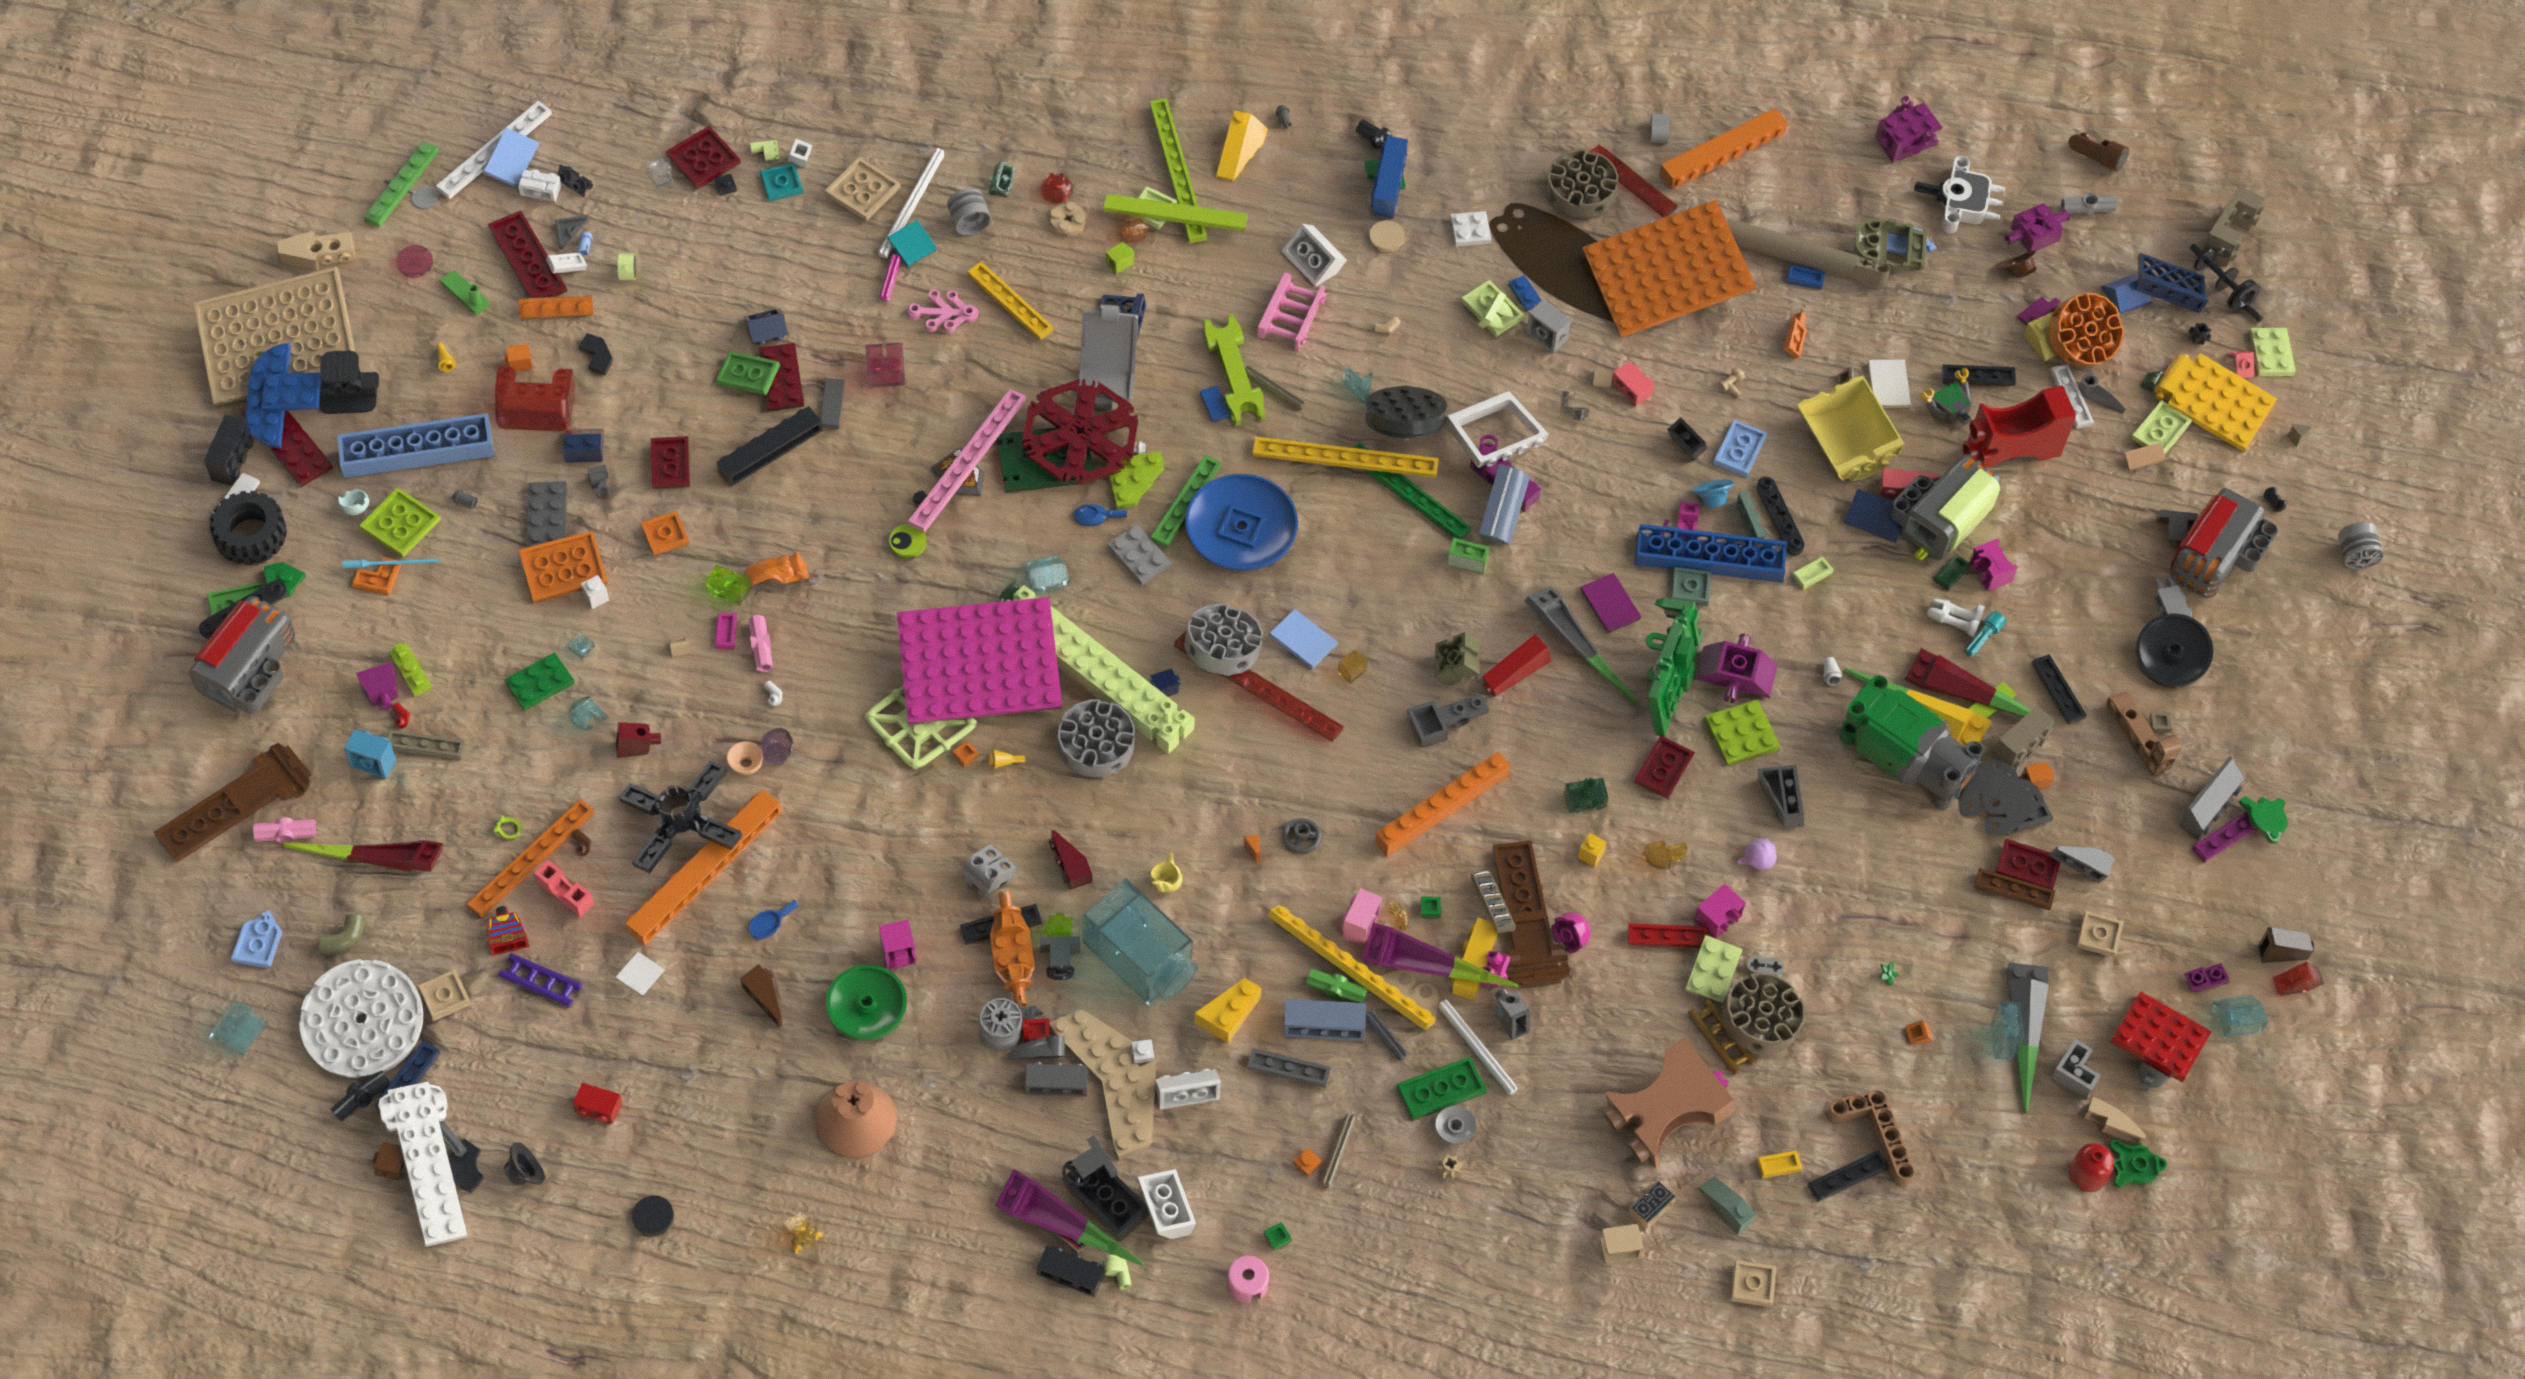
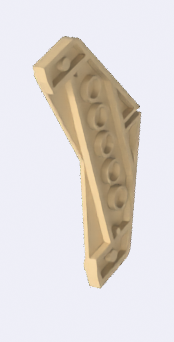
M1077 1010L1049 1022L1053 1035L1064 1036L1065 1045L1100 1080L1106 1101L1114 1152L1118 1160L1149 1147L1152 1143L1157 1059L1149 1063L1134 1064L1131 1046L1133 1041L1084 1010Z

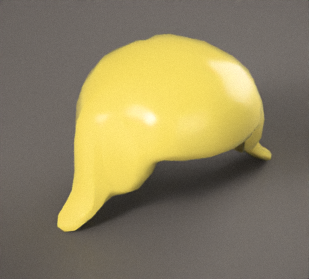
M1171 852L1168 853L1165 862L1159 863L1150 872V881L1159 892L1176 891L1182 884V874L1175 865Z

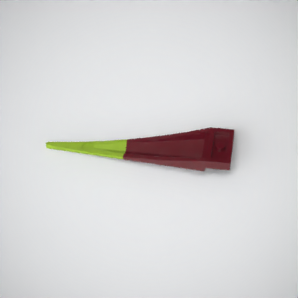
M427 840L376 845H321L283 842V847L408 872L415 870L431 872L443 851V843Z

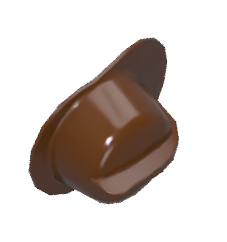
M2029 251L2020 256L2003 260L1994 267L1996 269L2007 268L2015 277H2025L2036 271L2033 258L2036 251Z

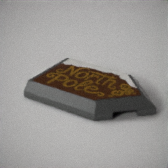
M956 449L935 463L932 471L941 479L962 452V449ZM976 465L955 494L969 493L981 496L984 472Z

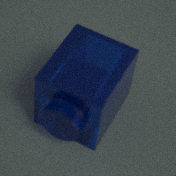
M1172 668L1150 675V684L1167 697L1179 693L1181 681L1178 674H1174Z

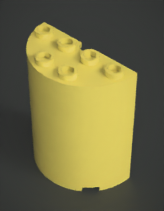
M1863 375L1858 378L1854 377L1842 385L1834 386L1830 393L1820 392L1815 397L1804 399L1797 404L1798 410L1838 477L1843 481L1845 479L1858 481L1878 473L1890 464L1888 461L1892 457H1898L1904 447L1903 440Z

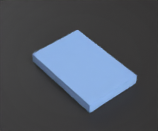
M506 128L484 170V174L517 188L524 170L527 169L539 146V142Z
M1733 420L1713 464L1747 478L1768 433Z
M1296 609L1270 632L1271 638L1311 669H1314L1338 645L1335 639Z

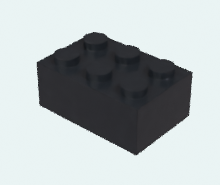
M224 415L204 458L211 481L233 486L235 479H238L242 464H245L247 453L254 444V439L246 419Z

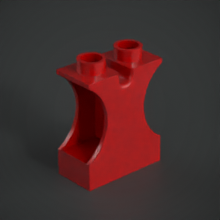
M2063 385L2041 390L2029 400L2011 407L1991 408L1981 403L1975 420H1971L1969 423L1970 435L1968 440L1962 444L1963 454L1973 456L1972 460L1975 462L1979 460L1984 468L1987 466L1991 468L2000 462L2020 456H2032L2040 461L2060 457L2076 418L2075 410Z

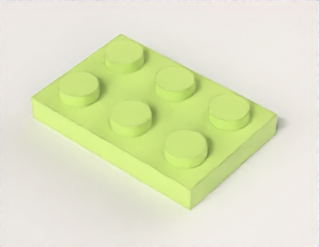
M1488 280L1463 296L1461 302L1481 320L1492 298L1500 290ZM1506 296L1504 301L1511 308L1513 316H1503L1496 313L1500 317L1503 327L1494 328L1489 325L1486 326L1496 337L1524 319V314Z
M2251 328L2249 333L2258 376H2294L2296 371L2287 328Z
M2161 400L2132 435L2131 440L2143 447L2161 442L2164 454H2166L2191 424L2192 419L2167 406V403Z
M1705 935L1685 991L1705 999H1711V1001L1722 1005L1743 949Z

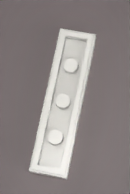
M2069 365L2051 367L2050 373L2056 386L2063 385L2075 410L2076 418L2073 423L2075 429L2093 426L2094 421Z

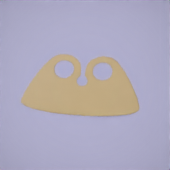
M1395 970L1381 976L1386 983L1398 988L1400 993L1413 999L1418 1006L1428 1010L1436 1018L1438 1009V992L1436 987L1430 983H1420L1414 989V994L1411 995L1408 993V989L1412 988L1416 982V977L1411 971ZM1403 973L1411 977V982L1407 985L1401 984L1398 980L1399 976ZM1422 987H1429L1432 990V995L1429 998H1423L1420 995Z

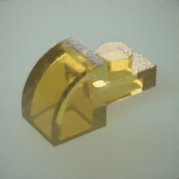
M1661 840L1646 844L1643 855L1651 866L1666 870L1670 869L1671 861L1678 862L1685 858L1688 848L1685 842L1666 846L1665 841Z

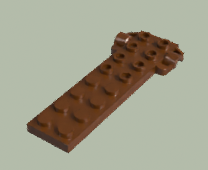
M279 743L270 746L267 752L259 753L252 760L254 768L154 831L155 837L174 861L178 863L279 797L282 801L293 797L299 798L303 796L310 786L309 777L311 773L289 746L285 747Z
M1532 841L1493 845L1492 850L1502 897L1516 925L1515 931H1510L1513 950L1507 952L1510 961L1505 972L1509 980L1517 985H1521V988L1561 984V980L1569 975L1571 969L1568 964V955L1565 953L1563 946L1559 944L1554 945Z

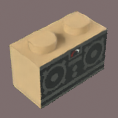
M1659 1181L1654 1185L1649 1184L1643 1190L1644 1194L1640 1198L1635 1197L1629 1204L1628 1215L1645 1231L1674 1205L1676 1196Z

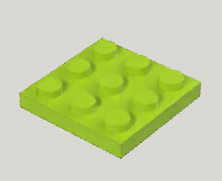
M397 487L359 526L362 531L404 558L441 520V517Z
M1758 699L1705 715L1704 720L1726 766L1780 751L1781 746Z

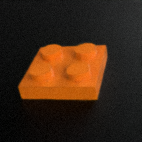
M677 511L641 522L653 556L689 545V539Z

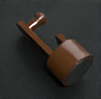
M2082 132L2080 135H2072L2068 141L2072 150L2096 160L2101 165L2116 172L2124 166L2129 155L2128 147L2107 139L2101 144L2090 140L2085 132Z

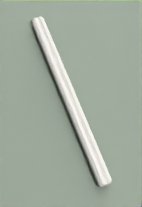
M937 148L934 151L887 237L905 227L944 157L943 150ZM887 237L878 251L879 256L887 258L893 248Z

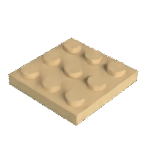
M859 157L825 190V195L865 221H868L901 188V183Z

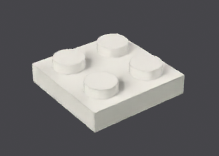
M1486 211L1451 214L1450 219L1456 247L1491 244Z

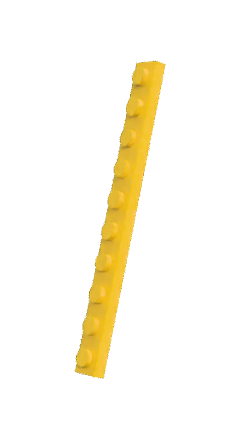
M1255 437L1253 456L1432 478H1436L1439 458L1264 437Z
M1278 905L1269 911L1267 916L1423 1030L1428 1029L1435 1023L1436 1018L1428 1010L1422 1009L1413 999L1400 993L1398 988L1389 985L1381 976L1368 970L1366 965L1357 962L1352 958L1351 954L1339 949L1333 941L1321 936L1319 931L1310 928L1305 924L1304 920L1292 915L1286 907Z

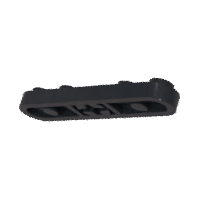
M1770 477L1760 478L1756 489L1780 540L1787 541V553L1793 556L1800 555L1804 549V541L1775 481ZM1778 512L1781 516L1784 515L1783 520L1780 516L1777 517Z
M274 580L208 617L199 625L201 636L209 639L238 602L245 601L248 597H258L260 602L266 601L270 606L277 603L287 595L286 585L280 580Z

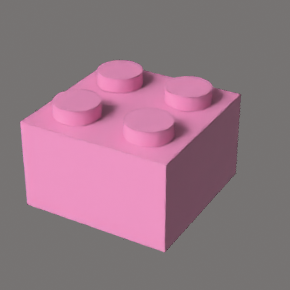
M1361 888L1357 895H1353L1350 902L1351 908L1349 911H1345L1342 918V939L1365 947L1373 922L1376 923L1380 916L1382 897Z

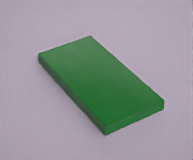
M1470 1056L1396 1084V1088L1412 1121L1476 1098L1487 1092Z

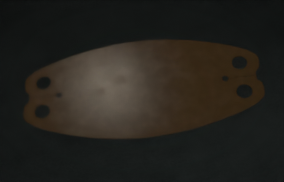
M1510 203L1505 208V213L1502 216H1496L1489 222L1490 230L1504 252L1537 285L1577 309L1613 322L1582 251V247L1598 242L1595 238L1553 214L1522 203ZM1521 209L1524 211V216L1517 218L1513 215V211ZM1498 224H1507L1508 230L1500 232L1497 229Z

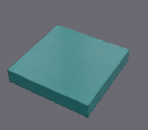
M794 163L760 170V176L769 202L804 194Z
M918 220L913 221L887 237V240L901 257L907 268L937 251L936 245Z

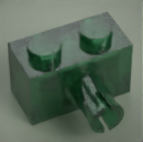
M1586 778L1584 781L1565 784L1564 796L1569 813H1582L1585 810H1601L1607 807L1609 797L1604 778H1589V780Z

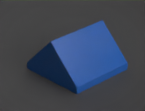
M2132 274L2101 287L2109 300L2117 307L2120 314L2151 302L2150 295L2135 290L2138 275Z

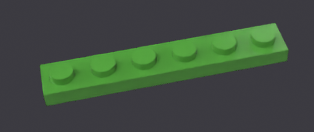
M424 141L420 144L364 215L366 222L379 227L384 223L438 154L439 149L437 146Z
M1206 455L1203 457L1152 534L1151 540L1165 548L1169 547L1186 521V512L1191 499L1200 488L1213 480L1221 468V462Z

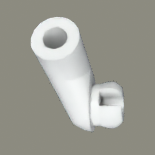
M767 681L764 688L770 693L768 703L776 707L781 703L782 691L771 681Z

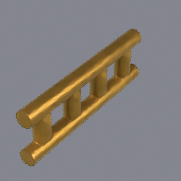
M1707 999L1704 1002L1707 1008L1699 1013L1694 1008L1687 1012L1734 1075L1741 1072L1738 1066L1745 1061H1748L1750 1065H1754L1757 1062V1059L1749 1050L1740 1047L1731 1037L1722 1044L1715 1037V1034L1724 1030L1727 1033L1722 1022V1014L1711 999ZM1712 1014L1718 1024L1708 1028L1702 1019ZM1736 1045L1742 1054L1732 1059L1726 1050Z

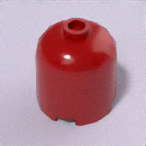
M2086 1144L2079 1149L2069 1165L2068 1175L2070 1181L2079 1186L2082 1191H2099L2106 1185L2113 1171L2114 1159L2112 1153L2101 1144Z

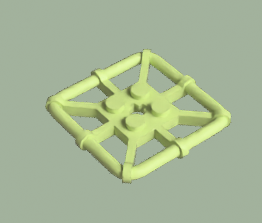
M904 685L892 690L889 696L877 703L865 714V719L885 741V745L888 748L891 747L907 765L916 770L929 763L944 751H949L952 745L969 734L977 725V721L974 718L908 724L906 700L902 696L905 694ZM895 700L904 708L897 715L877 714ZM878 722L896 723L902 730L896 735L890 736ZM945 727L962 728L947 740H944L938 734ZM907 735L915 743L913 759L898 744ZM932 737L939 746L919 759L921 744Z

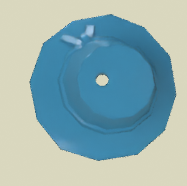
M1728 479L1713 480L1696 486L1691 490V493L1700 496L1706 507H1717L1727 502V493L1734 486V483Z

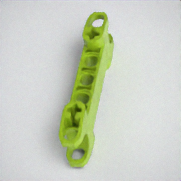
M1233 314L1227 315L1228 324L1224 328H1216L1209 319H1204L1205 345L1208 352L1217 350L1230 390L1229 394H1224V402L1235 426L1241 425L1240 414L1245 411L1255 413L1260 421L1265 420L1264 397L1261 388L1251 389L1238 346L1244 345V337L1239 323Z

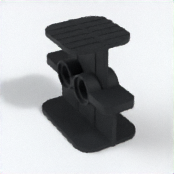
M331 351L322 355L320 365L321 411L326 414H343L374 410L377 400V388L379 387L378 373L361 372L359 356L354 351Z

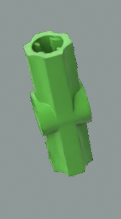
M1315 969L1310 970L1306 981V986L1322 991L1327 997L1337 1001L1343 999L1352 1003H1364L1368 992L1367 988L1350 983L1342 975L1333 974L1331 976Z

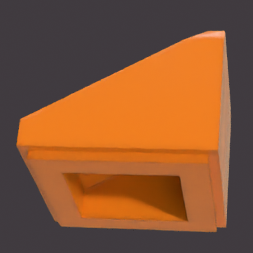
M1244 836L1245 848L1254 861L1258 862L1260 859L1259 836Z
M1924 1020L1905 1026L1910 1045L1933 1041L1928 1023Z

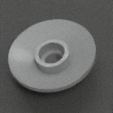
M1450 1106L1438 1114L1435 1128L1437 1134L1445 1142L1463 1144L1473 1137L1476 1130V1121L1472 1113L1460 1106ZM1457 1126L1459 1129L1453 1130L1451 1127Z

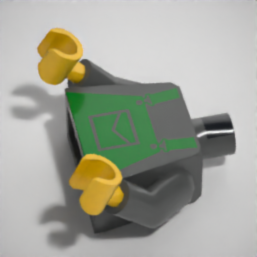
M1966 368L1962 369L1963 376H1961L1959 370L1955 372V377L1960 382L1956 381L1935 394L1932 388H1927L1925 392L1920 393V398L1927 401L1926 405L1931 415L1945 421L1947 424L1959 420L1963 425H1966L1972 419L1968 415L1972 399L1968 381L1965 379L1969 375V371Z

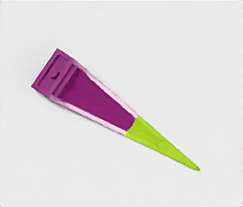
M1373 922L1361 959L1364 962L1384 968L1518 987L1514 982L1392 927Z

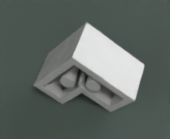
M2075 1039L2051 1077L2052 1080L2085 1100L2101 1076L2085 1066L2093 1049Z

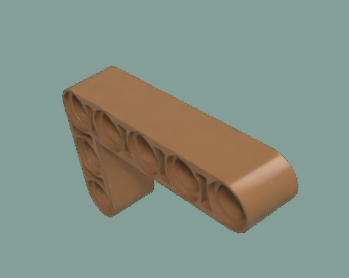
M1872 1090L1833 1100L1827 1113L1829 1121L1834 1124H1840L1869 1117L1885 1161L1889 1166L1888 1169L1893 1182L1899 1187L1908 1186L1913 1178L1914 1168L1885 1093L1880 1090ZM1872 1100H1876L1880 1104H1874ZM1853 1105H1858L1861 1109H1856ZM1834 1109L1840 1110L1842 1113L1838 1114L1834 1112ZM1878 1118H1883L1887 1122H1881ZM1885 1136L1892 1137L1893 1141L1888 1140ZM1893 1154L1900 1156L1901 1159L1894 1158ZM1899 1173H1905L1908 1177H1902Z

